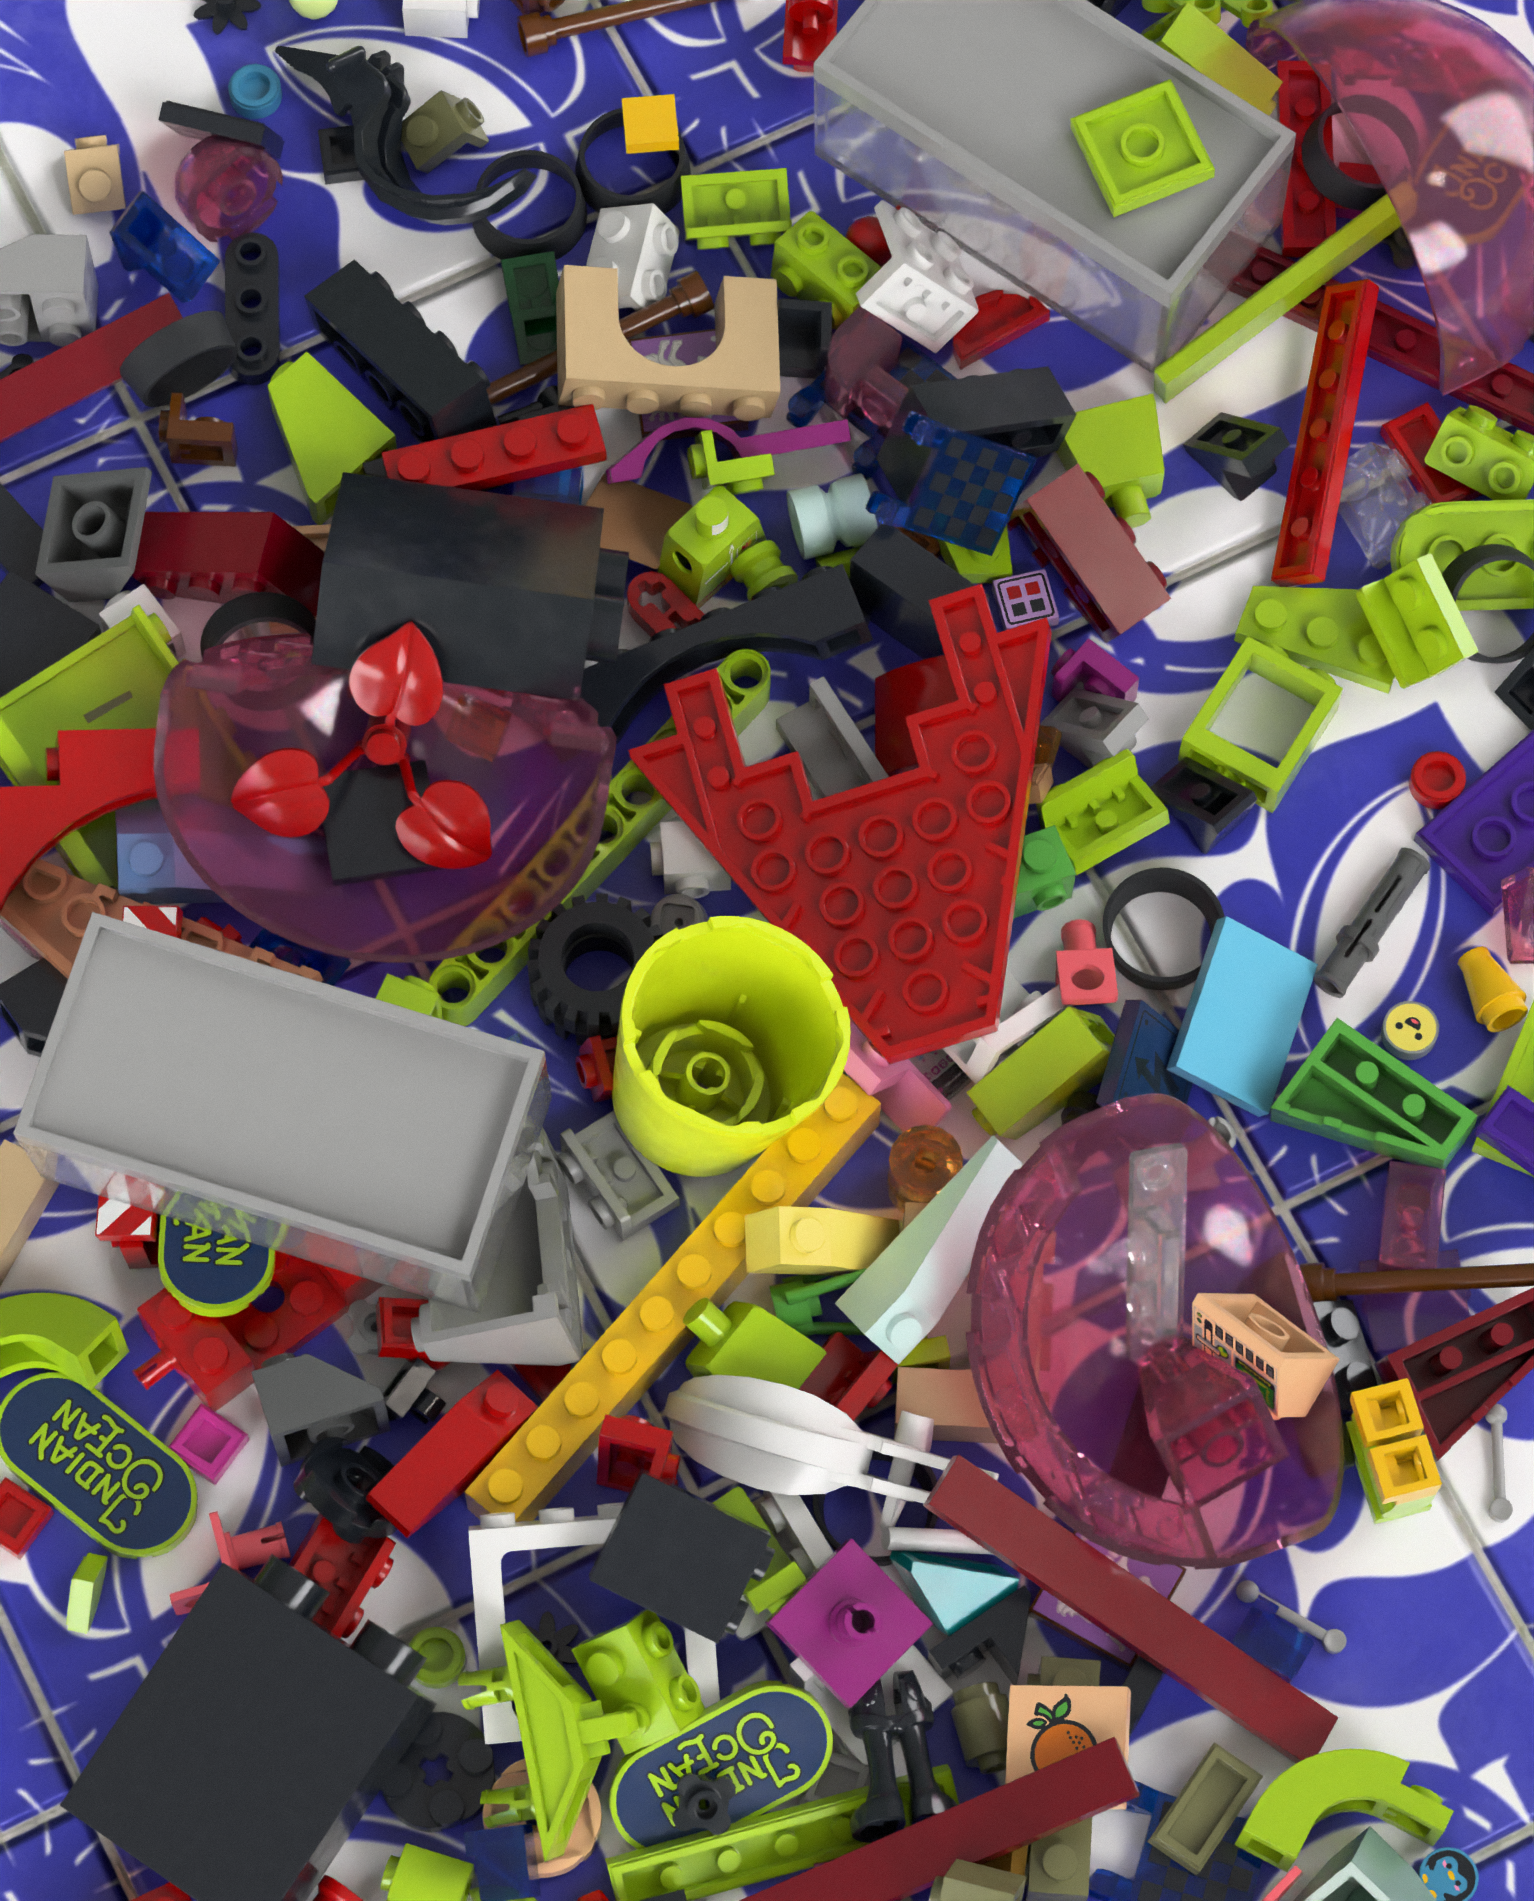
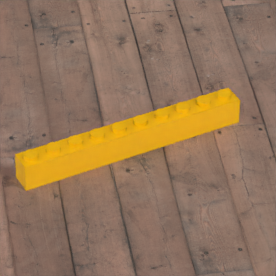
M842 1073L837 1085L826 1101L814 1113L767 1147L464 1491L467 1509L479 1519L480 1515L514 1512L515 1522L533 1521L539 1515L538 1510L546 1507L599 1446V1433L605 1414L618 1418L626 1415L693 1339L695 1334L683 1323L687 1311L702 1298H708L719 1309L748 1276L749 1273H747L745 1215L777 1206L808 1207L879 1126L881 1102L872 1095L868 1096L858 1084Z

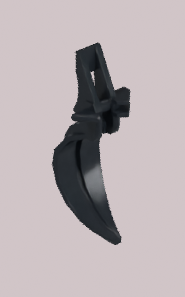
M277 46L275 52L286 63L290 64L291 67H294V70L312 77L324 88L337 115L343 117L350 111L355 128V162L358 165L360 175L380 201L415 219L439 225L475 222L498 213L525 194L537 177L534 172L523 168L513 176L497 184L473 192L445 195L424 194L410 179L401 152L403 117L411 104L410 96L404 85V66L399 62L391 64V56L386 50L371 54L369 59L366 60V51L363 46H355L340 55L285 46Z

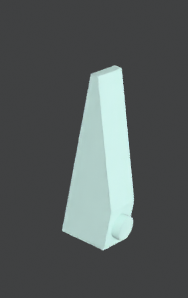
M993 1135L846 1290L835 1304L865 1336L899 1365L939 1322L1031 1171Z

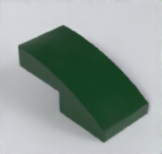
M554 251L501 260L520 365L529 364L557 350L556 291L559 279Z

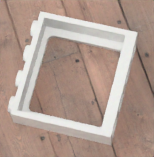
M624 1502L597 1505L598 1515L574 1517L573 1507L538 1510L539 1520L515 1522L514 1512L480 1515V1525L469 1526L479 1670L507 1665L500 1624L505 1623L501 1559L503 1555L510 1551L605 1543ZM684 1627L688 1675L697 1683L701 1701L704 1707L707 1708L720 1701L715 1642ZM481 1685L482 1693L487 1690L485 1685ZM512 1701L482 1706L485 1744L522 1741L517 1713L513 1710Z

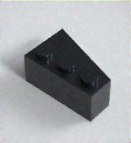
M1048 366L1025 370L1014 369L1009 372L982 376L970 375L961 379L939 382L926 381L910 386L876 460L902 506L905 507L919 501L917 492L929 488L924 483L931 468L946 472L948 476H953L948 471L954 457L945 455V452L940 451L948 433L961 437L963 441L968 442L961 458L970 461L979 444L994 448V451L999 452L993 468L1002 471L1010 454L1023 458L1025 462L1058 451L1077 414ZM970 462L972 464H975V467L972 472L984 468L976 465V462ZM952 477L948 484L949 489L959 487L962 480Z

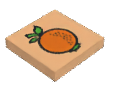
M1010 1685L1005 1784L1112 1737L1118 1740L1128 1764L1130 1689L1123 1686ZM1124 1802L1111 1809L1126 1810L1127 1802Z

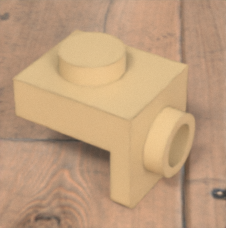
M106 135L75 138L76 149L64 151L72 214L126 209L119 144L107 145Z

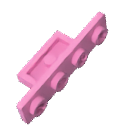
M850 1019V1048L844 1071L868 1096L872 1095L881 1102V1110L914 1144L926 1141L951 1110V1103L909 1059L889 1065Z

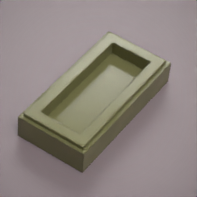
M1214 1742L1147 1842L1197 1876L1263 1776Z

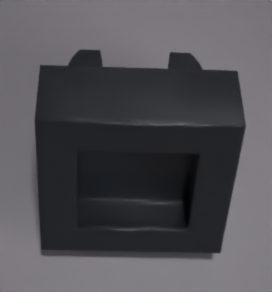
M420 1358L405 1362L383 1392L390 1422L403 1418L407 1411L424 1424H427L428 1421L434 1422L447 1404L438 1395L425 1388L436 1371Z

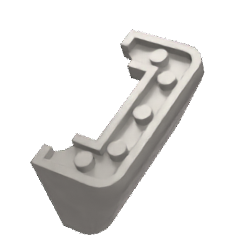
M539 1119L524 1123L472 1282L426 1268L429 1303L420 1305L419 1317L411 1319V1332L416 1350L418 1352L425 1351L431 1361L561 1366L579 1362L584 1356L568 1187L564 1171L557 1159V1154Z

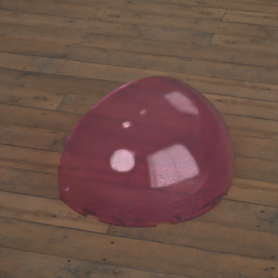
M1300 0L1252 21L1246 34V51L1267 69L1277 66V60L1287 61L1301 54L1335 99L1371 160L1404 229L1428 294L1439 340V390L1444 396L1505 365L1524 349V343L1534 333L1533 64L1512 42L1490 25L1465 10L1440 0Z
M308 633L252 637L217 645L204 650L203 661L195 663L184 659L168 675L160 694L154 746V777L163 818L174 842L200 878L226 903L251 921L274 934L324 953L356 960L384 963H416L444 960L471 954L497 945L537 923L563 901L578 883L590 864L600 839L605 818L616 750V737L611 727H600L597 724L599 713L582 698H580V701L443 682V698L440 708L427 723L418 726L411 725V734L406 752L411 756V761L426 759L430 784L447 779L462 781L480 794L487 805L491 820L492 856L486 862L468 868H443V870L333 886L323 823L307 835L293 838L281 837L262 829L235 810L231 803V796L242 773L266 753L281 748L307 750L313 754L317 761L319 775H325L353 748L356 741L363 739L371 715L363 711L354 700L349 684L351 670L311 664L313 643H310L311 636ZM363 754L345 771L385 765L376 764Z
M1144 1094L1123 1098L1058 1127L1039 1143L1041 1146L1020 1169L1013 1171L991 1204L979 1231L971 1261L966 1292L971 1294V1331L966 1332V1342L972 1377L983 1412L1006 1459L1016 1474L1023 1473L1044 1497L1043 1505L1069 1527L1091 1542L1111 1552L1143 1563L1158 1566L1169 1564L1195 1567V1570L1224 1568L1283 1549L1323 1532L1330 1524L1337 1510L1344 1476L1343 1426L1334 1372L1331 1373L1306 1417H1281L1280 1420H1273L1256 1411L1249 1403L1252 1397L1238 1386L1231 1387L1212 1377L1207 1371L1209 1364L1192 1352V1302L1198 1293L1255 1294L1328 1350L1315 1306L1294 1253L1274 1212L1246 1166L1226 1140L1203 1116L1180 1100L1164 1094Z

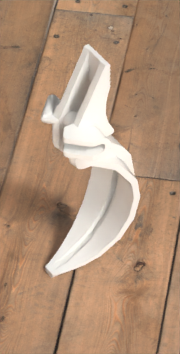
M730 1375L694 1377L684 1382L678 1390L669 1393L663 1413L670 1421V1431H673V1438L676 1444L692 1459L719 1475L756 1489L785 1495L826 1494L846 1485L886 1495L879 1522L881 1531L886 1526L895 1527L906 1501H916L924 1504L931 1492L910 1486L915 1464L919 1463L945 1470L951 1460L929 1453L934 1419L902 1410L895 1437L890 1439L862 1431L845 1412L813 1394L784 1384L751 1377ZM873 1450L893 1456L888 1479L868 1474ZM979 1468L995 1480H998V1473Z

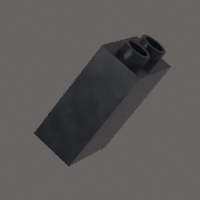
M343 472L323 558L311 664L352 670L354 662L369 646L389 636L403 624L411 621L420 629L431 645L441 669L443 682L580 701L585 660L616 664L629 552L600 548L604 508Z
M273 1554L270 1555L255 1579L222 1563L60 1806L197 1901H306L437 1705L436 1702L410 1685L427 1658L369 1619L351 1645L313 1620L330 1595V1592Z

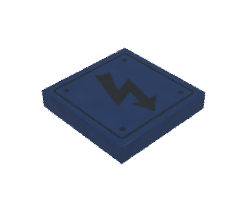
M1125 1000L1096 1103L1144 1140L1149 1136L1179 1134L1193 1084L1166 1070L1179 1029L1143 1000Z

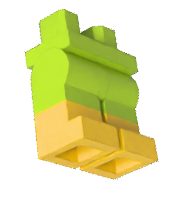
M1406 1378L1352 1392L1350 1396V1403L1353 1409L1352 1421L1345 1422L1344 1426L1374 1525L1429 1511L1432 1507L1431 1502L1442 1483L1427 1436H1420L1424 1426L1409 1379Z

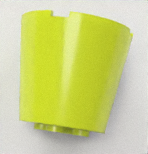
M739 916L709 917L707 922L690 925L678 930V927L658 939L643 954L628 979L621 1002L613 1073L612 1101L617 1121L623 1133L634 1148L645 1158L663 1169L685 1176L709 1177L725 1174L748 1163L814 1113L826 1101L837 1085L847 1062L851 1034L848 1009L843 1007L840 996L831 980L833 977L832 972L808 945L791 933L764 921ZM696 1082L702 1083L707 1089L700 1087Z

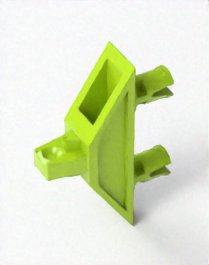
M518 1619L500 1624L507 1665L472 1672H461L458 1678V1686L485 1685L487 1687L486 1691L461 1700L466 1710L514 1701L530 1783L495 1790H483L480 1804L509 1805L508 1810L491 1815L483 1820L488 1828H496L498 1825L535 1819L538 1825L544 1862H548L564 1855L602 1755L611 1753L608 1740L638 1733L639 1726L635 1709L603 1714L601 1700L592 1701L589 1694Z

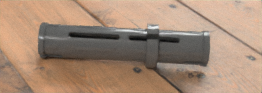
M1404 847L1399 850L1396 859L1372 891L1351 925H1345L1341 928L1336 936L1338 944L1322 968L1314 975L1313 980L1321 990L1333 997L1343 998L1347 988L1364 963L1374 960L1380 951L1378 942L1402 910L1405 902L1424 874H1427L1429 871L1430 863L1423 855L1411 848Z

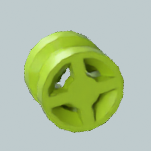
M765 540L748 548L730 566V573L735 581L744 583L747 587V599L751 601L753 595L769 587L784 588L798 581V575L789 565H784L780 560L781 550L772 540Z

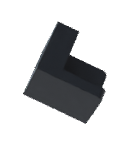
M779 299L777 306L780 376L821 379L832 350V302Z

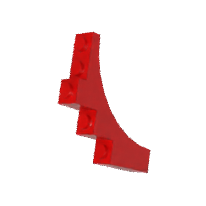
M194 728L58 730L55 747L46 748L45 750L46 781H57V785L0 787V913L10 894L33 865L70 833L109 812L152 799L192 795L196 784Z

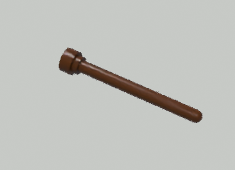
M630 0L554 19L549 14L541 16L539 12H533L517 16V28L524 54L528 58L548 53V47L557 45V39L721 0Z
M695 270L677 279V286L669 289V296L619 319L620 327L626 340L679 314L682 318L689 315L697 318L715 309L710 293L700 274ZM557 350L490 382V387L486 390L491 406L557 374Z
M1323 1262L1303 1263L1299 1266L1308 1302L1338 1301V1296L1534 1286V1263L1337 1273L1336 1268H1325Z

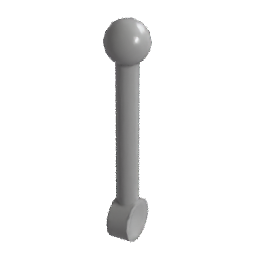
M1496 1403L1485 1415L1487 1422L1491 1424L1494 1501L1491 1503L1488 1512L1492 1520L1503 1523L1509 1520L1513 1513L1512 1504L1506 1499L1502 1424L1507 1420L1508 1414L1503 1405Z
M1244 1580L1237 1585L1236 1594L1242 1602H1255L1322 1641V1646L1328 1653L1337 1654L1346 1646V1636L1341 1630L1331 1629L1327 1631L1259 1592L1258 1586L1253 1581Z

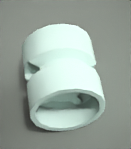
M861 473L837 479L830 484L827 493L817 484L787 491V507L791 527L799 553L804 560L833 553L837 540H840L846 547L862 546L878 528L871 495Z

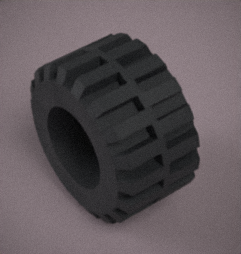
M596 893V902L586 903L584 895L573 897L572 908L566 910L561 903L551 910L552 921L549 922L542 918L536 927L537 939H530L527 967L534 1007L538 1006L539 1017L546 1026L551 1023L555 1024L556 1035L566 1040L571 1033L575 1034L577 1045L580 1046L589 1037L600 1035L601 1040L618 1036L621 1002L628 979L643 954L663 936L658 924L651 926L650 914L641 907L633 913L631 901L623 897H619L617 904L609 903L608 894ZM591 951L612 952L623 958L631 967V972L622 983L605 991H589L580 988L570 981L565 974L569 965L576 958Z

